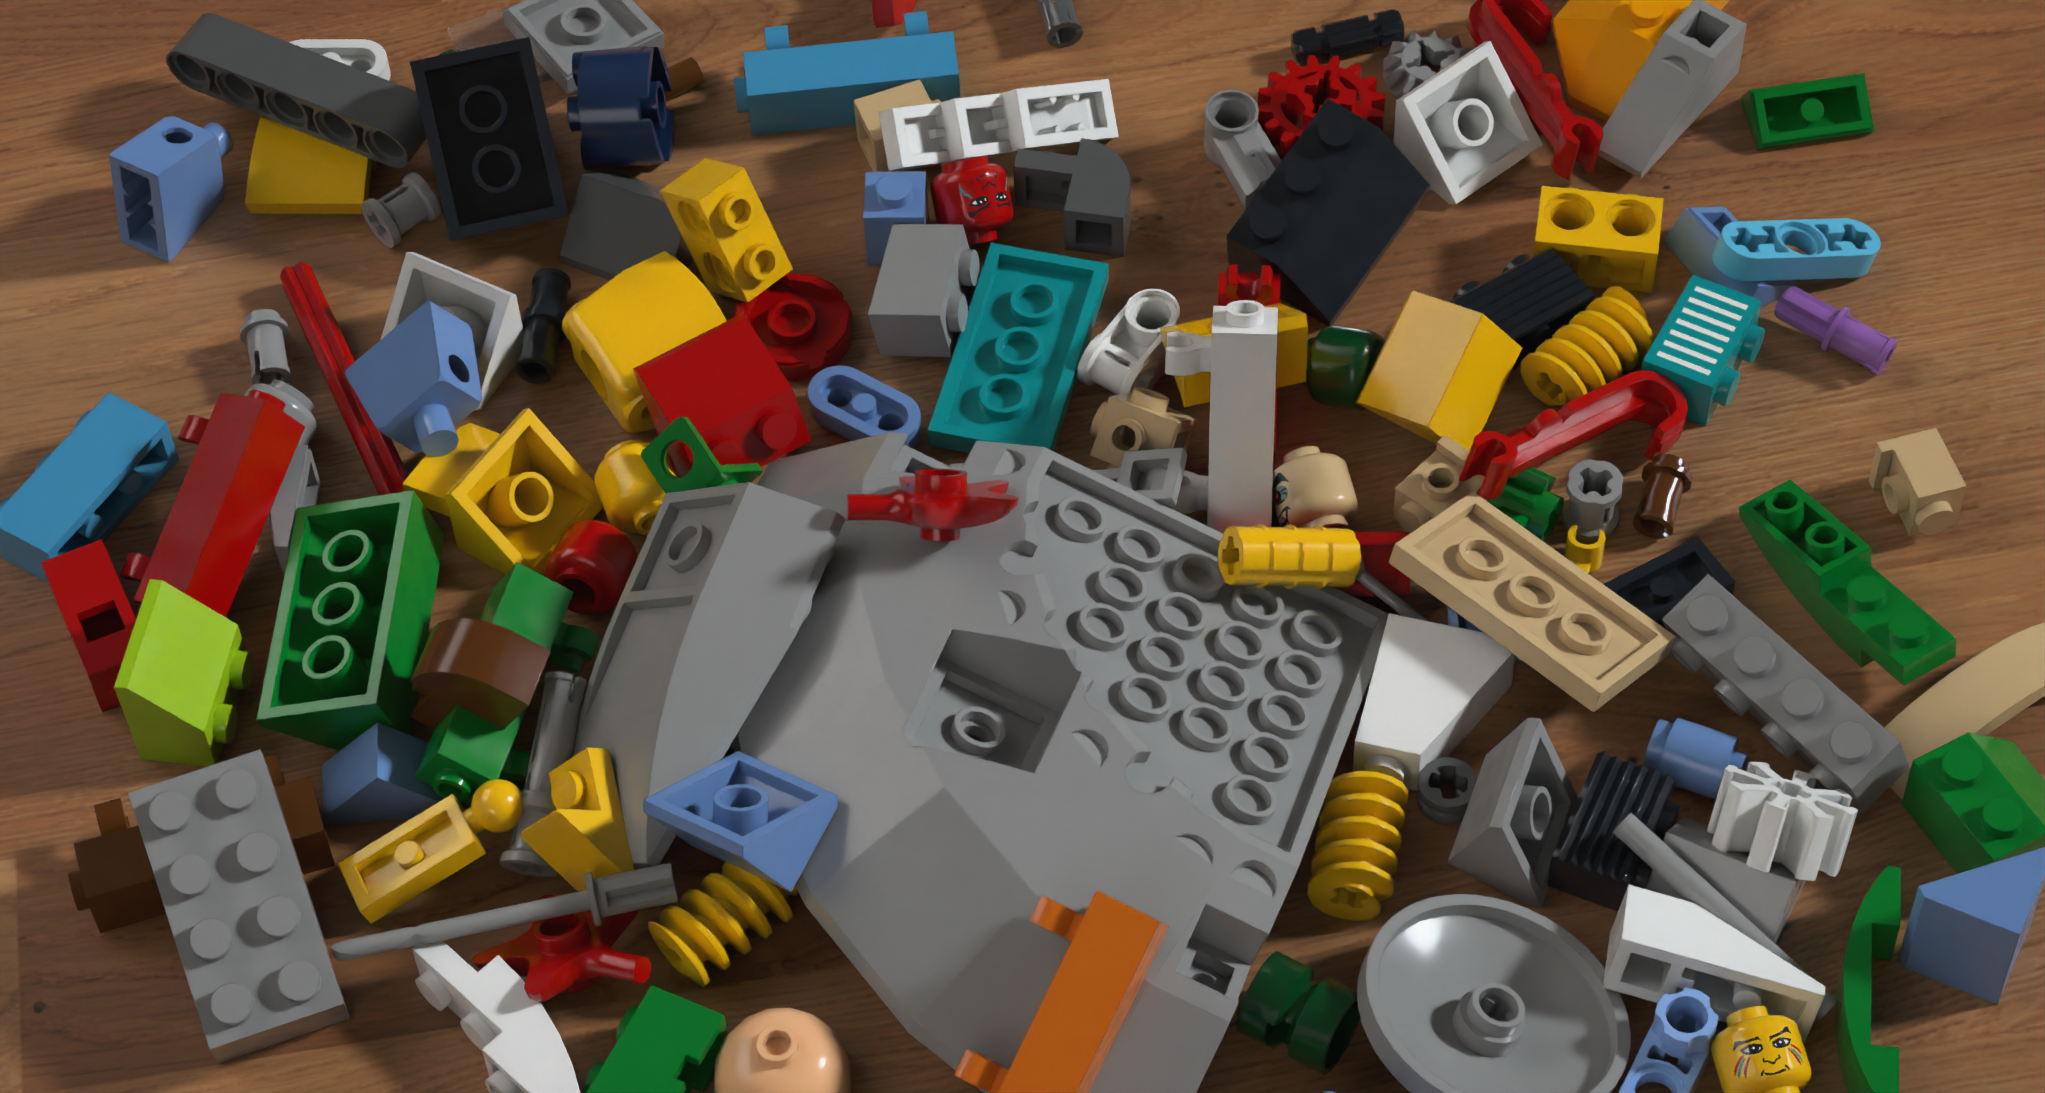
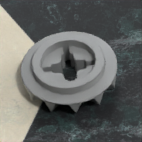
M1434 29L1429 37H1421L1411 31L1405 42L1392 41L1389 54L1383 60L1384 81L1388 89L1396 97L1401 98L1436 74L1428 66L1420 67L1421 60H1429L1432 65H1440L1441 71L1473 49L1462 48L1458 35L1442 39L1436 29Z

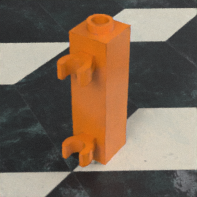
M1097 890L1085 915L1041 895L1029 921L1070 940L1071 943L1010 1068L974 1050L966 1049L954 1075L989 1093H1089L1170 927Z

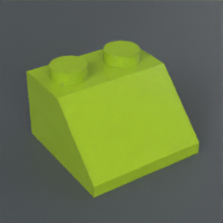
M149 579L114 689L141 760L208 767L219 762L224 743L231 744L235 737L238 722L236 703L241 689L247 690L251 685L254 673L253 653L246 651L238 624L163 580Z

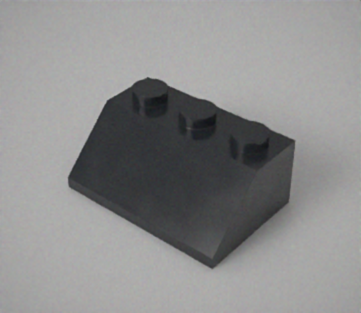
M1327 99L1227 234L1229 265H1237L1238 273L1254 272L1261 274L1262 265L1270 266L1273 274H1281L1280 299L1327 326L1333 325L1430 191V184L1378 126Z

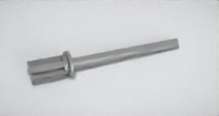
M671 863L597 878L593 877L592 872L585 873L587 890L425 923L417 927H406L343 940L333 944L331 950L337 961H346L409 948L417 944H428L591 910L594 924L598 926L602 925V918L678 902Z

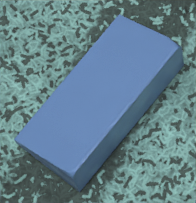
M1725 206L1684 208L1667 234L1665 244L1692 274L1762 300L1761 308L1778 300L1790 286H1797L1795 280L1746 282L1735 280L1723 274L1714 265L1711 254L1723 227L1728 223L1738 220Z

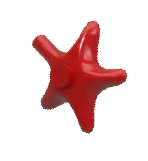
M922 469L915 471L914 476L899 477L901 488L890 494H847V521L899 522L920 527V539L927 541H955L960 539V528L992 523L1008 515L1017 506L1018 497L1005 495L1009 486L1008 481L993 480L967 483L966 471L956 469Z
M553 894L544 895L538 898L537 900L551 898L555 896ZM591 910L584 913L578 912L535 921L529 930L521 936L485 949L474 955L472 959L473 963L479 969H482L499 955L519 976L526 977L524 989L530 999L538 1002H545L561 992L583 990L590 986L596 978L610 977L643 984L648 980L651 973V962L647 957L620 952L611 948L640 910L602 918V925L598 926L594 924Z

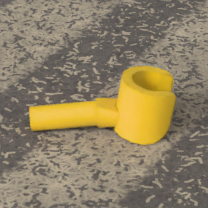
M1573 525L1567 532L1564 557L1588 574L1593 573L1602 564L1606 540L1603 530H1600L1598 541L1594 544H1582L1576 540L1578 525Z

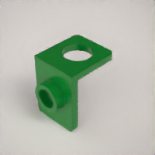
M678 417L641 452L642 459L665 493L746 482L752 483L763 473L758 463L720 465L688 417ZM678 440L685 442L693 454L692 468L682 478L674 476L666 464L667 450L672 443Z

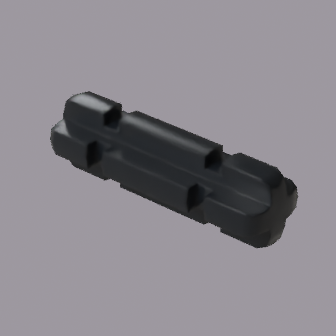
M1390 9L1374 13V19L1369 20L1367 15L1323 24L1321 25L1322 31L1316 32L1314 26L1296 30L1291 34V50L1296 62L1304 65L1307 64L1308 55H1315L1318 61H1321L1322 54H1327V58L1331 59L1333 55L1340 57L1374 49L1373 43L1379 42L1380 47L1392 45V41L1402 42L1404 40V23L1399 11Z

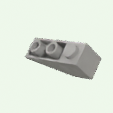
M1694 0L1662 34L1604 125L1598 156L1641 179L1739 73L1747 24L1702 0Z

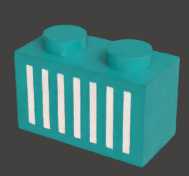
M1694 274L1691 276L1643 359L1641 370L1657 372L1668 377L1679 386L1686 397L1688 406L1685 418L1706 426L1718 404L1727 407L1732 401L1741 377V372L1737 370L1742 361L1752 363L1755 360L1764 339L1765 329L1757 326L1762 300Z

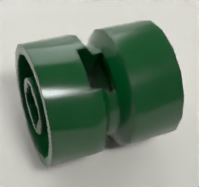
M1276 951L1262 964L1246 992L1237 1018V1030L1272 1049L1283 1043L1287 1044L1288 1056L1291 1059L1326 1075L1332 1071L1343 1056L1361 1019L1358 1010L1357 991L1330 977L1317 983L1314 981V973L1310 967Z

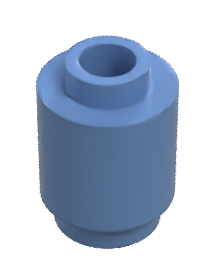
M1677 718L1674 723L1659 719L1647 747L1644 766L1648 770L1656 769L1661 775L1669 774L1674 779L1673 786L1716 800L1725 768L1728 765H1734L1738 769L1745 771L1748 754L1738 751L1739 737L1681 718Z

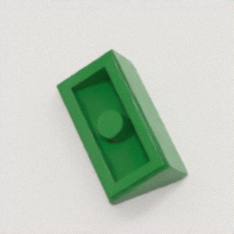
M1865 73L1752 89L1740 97L1742 109L1757 149L1853 136L1875 131Z

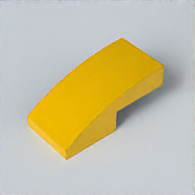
M472 423L456 429L459 439L457 447L444 456L431 457L426 455L402 483L403 491L414 490L426 508L450 517L445 498L446 493L498 438L500 433Z

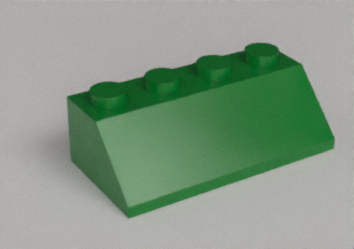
M414 490L297 508L256 719L262 727L338 751L342 750L377 722L408 735L412 734L414 719L411 718V715L417 703L418 692L412 690L413 682L410 680L427 643L445 537L444 532Z

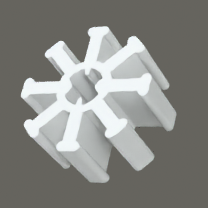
M1750 761L1747 771L1738 769L1734 765H1728L1725 768L1707 832L1714 834L1711 844L1721 852H1750L1746 863L1749 867L1769 872L1772 861L1780 862L1795 874L1794 877L1796 879L1815 881L1818 870L1832 877L1837 876L1858 809L1849 807L1852 797L1842 789H1814L1817 779L1809 773L1794 770L1792 780L1783 779L1770 769L1769 764Z

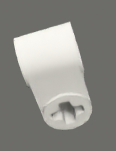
M1145 289L1129 298L1127 304L1106 329L1098 334L1085 349L1077 368L1078 381L1088 386L1096 383L1117 395L1132 393L1134 387L1152 390L1154 384L1165 372L1166 351L1162 342L1160 328L1181 324L1180 306L1176 298L1169 292L1161 289Z

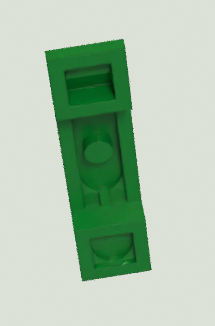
M1887 866L1874 881L1864 897L1851 929L1836 991V999L1838 1001L1835 1004L1834 1014L1835 1039L1838 1060L1848 1093H1899V1047L1871 1045L1872 959L1891 961L1900 929L1901 867Z

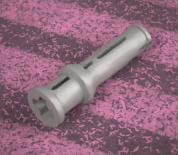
M548 672L545 674L544 691L524 790L521 791L523 794L524 813L519 823L513 828L509 850L501 853L499 862L500 866L515 873L535 877H555L559 875L523 840L521 831L556 810L551 797V783L548 773L572 757L584 690L587 687V680L580 676L575 677L574 683H571L573 674L565 672Z

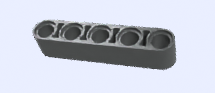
M202 14L166 56V63L172 74L185 86L348 149L390 167H405L427 140L416 91L215 14Z

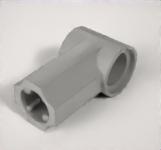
M1229 89L1214 94L1206 104L1203 148L1209 160L1222 167L1246 209L1280 164L1281 159L1258 122L1259 109L1257 102L1251 95L1243 91Z

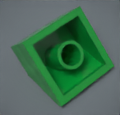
M1968 732L1912 761L1901 804L1957 874L2045 847V780L2013 741Z

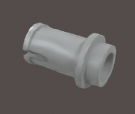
M258 309L250 312L244 318L239 334L241 342L248 346L252 385L257 383L270 385L274 379L280 380L279 373L281 374V381L288 384L291 380V372L288 367L284 343L289 334L287 322L280 317L278 312L271 309Z

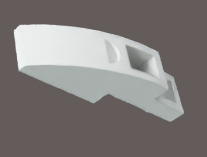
M444 941L417 944L412 948L420 975L415 979L419 991L437 1010L442 1011L448 1006L462 1019L460 1021L462 1029L468 1038L482 1050L489 1078L485 1080V1085L490 1093H580L573 1064L552 1020L540 1002L528 997L524 989L525 982L499 955L477 972Z

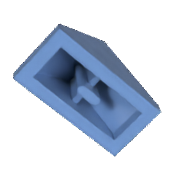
M377 722L323 763L322 819L324 825L335 826L412 819L443 800L444 798L439 796L431 785L414 777L428 742Z

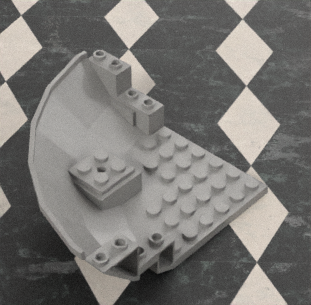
M887 432L770 462L757 485L836 511L845 518L835 543L836 550L834 556L825 567L813 595L812 608L808 617L801 624L797 635L731 743L733 753L740 751L838 795V808L795 885L805 906L907 1032L940 1059L956 1070L966 1049L983 1054L1010 1068L1071 943L1070 940L1029 921L1041 895L1085 915L1096 890L1170 927L1089 1093H1196L1238 1006V998L1250 966L1267 939L1299 868L1374 670L1388 613L1334 587H1323L1318 590L1312 586H1295L1291 589L1283 586H1265L1259 589L1254 587V585H1229L1225 583L1218 565V548L1223 533L1045 447L976 440L961 468L962 471L967 472V483L993 480L1008 481L1009 486L1005 495L1018 497L1017 506L1008 515L995 522L960 528V539L955 541H927L920 539V527L899 522L847 521V494H890L901 488L899 477L914 476L915 471L922 469H954L906 446L905 443L909 434ZM967 734L977 736L982 742L970 738ZM978 1088L983 1093H989L983 1089Z

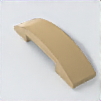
M2045 622L2017 632L1971 658L1929 688L1884 727L1900 741L1909 766L1905 773L1890 786L1901 799H1903L1914 759L1968 732L1986 736L2045 696Z

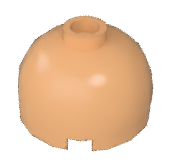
M790 1007L765 1009L745 1018L724 1038L715 1058L714 1093H851V1064L836 1031L816 1015Z

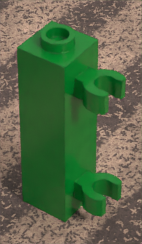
M518 562L493 587L480 618L482 621L507 628L550 650L549 656L553 663L573 674L580 672L584 659L589 662L593 659L601 639L596 633L587 628L567 625L562 622L574 593L573 591ZM457 705L435 727L414 777L431 785L439 796L446 798L453 794L459 802H464L470 806L475 791L483 783L490 780H507L516 785L520 791H523L531 753L517 752L511 749L526 709L503 729Z

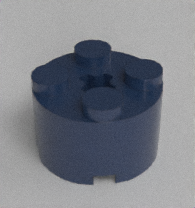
M646 46L574 52L572 55V73L575 85L578 87V95L568 97L567 116L571 131L582 132L580 151L584 169L597 170L647 166L670 161L674 146V111H667L665 92H672L668 67L662 50L659 47L647 48Z

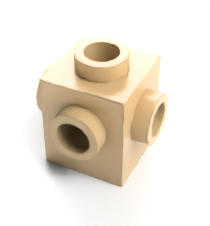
M1134 387L1132 393L1110 396L1108 402H1103L1098 408L1090 430L1091 436L1096 438L1090 456L1108 462L1107 469H1115L1121 467L1123 454L1126 451L1184 448L1187 451L1197 418L1169 408L1170 398L1159 392L1142 387Z

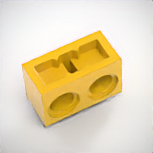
M704 158L660 190L709 291L748 303L793 270L744 167Z
M1542 186L1533 256L1548 248H1554L1557 256H1562L1564 263H1569L1571 271H1576L1578 278L1583 279L1586 286L1599 288L1620 286L1627 291L1653 293L1664 198L1588 191L1570 187Z

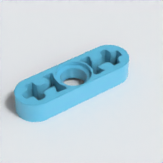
M1849 218L1735 221L1723 227L1711 257L1719 271L1739 281L1858 278L1868 273L1881 247V241L1877 233L1868 225ZM1786 245L1797 247L1804 251L1807 255L1793 251Z

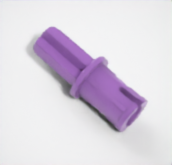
M1790 286L1786 289L1775 307L1774 314L1776 318L1822 343L1821 350L1828 352L1830 349H1833L1870 369L1876 375L1883 371L1896 349L1898 340L1893 337L1890 338L1850 316V308L1843 307L1841 310H1838L1796 286Z

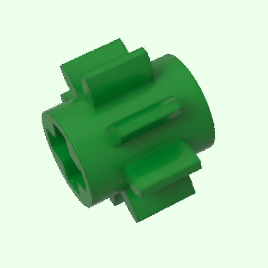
M1529 467L1519 472L1517 477L1514 475L1509 477L1502 494L1495 499L1487 500V502L1540 540L1545 541L1558 522L1563 509L1564 498L1550 492L1556 481L1555 477Z

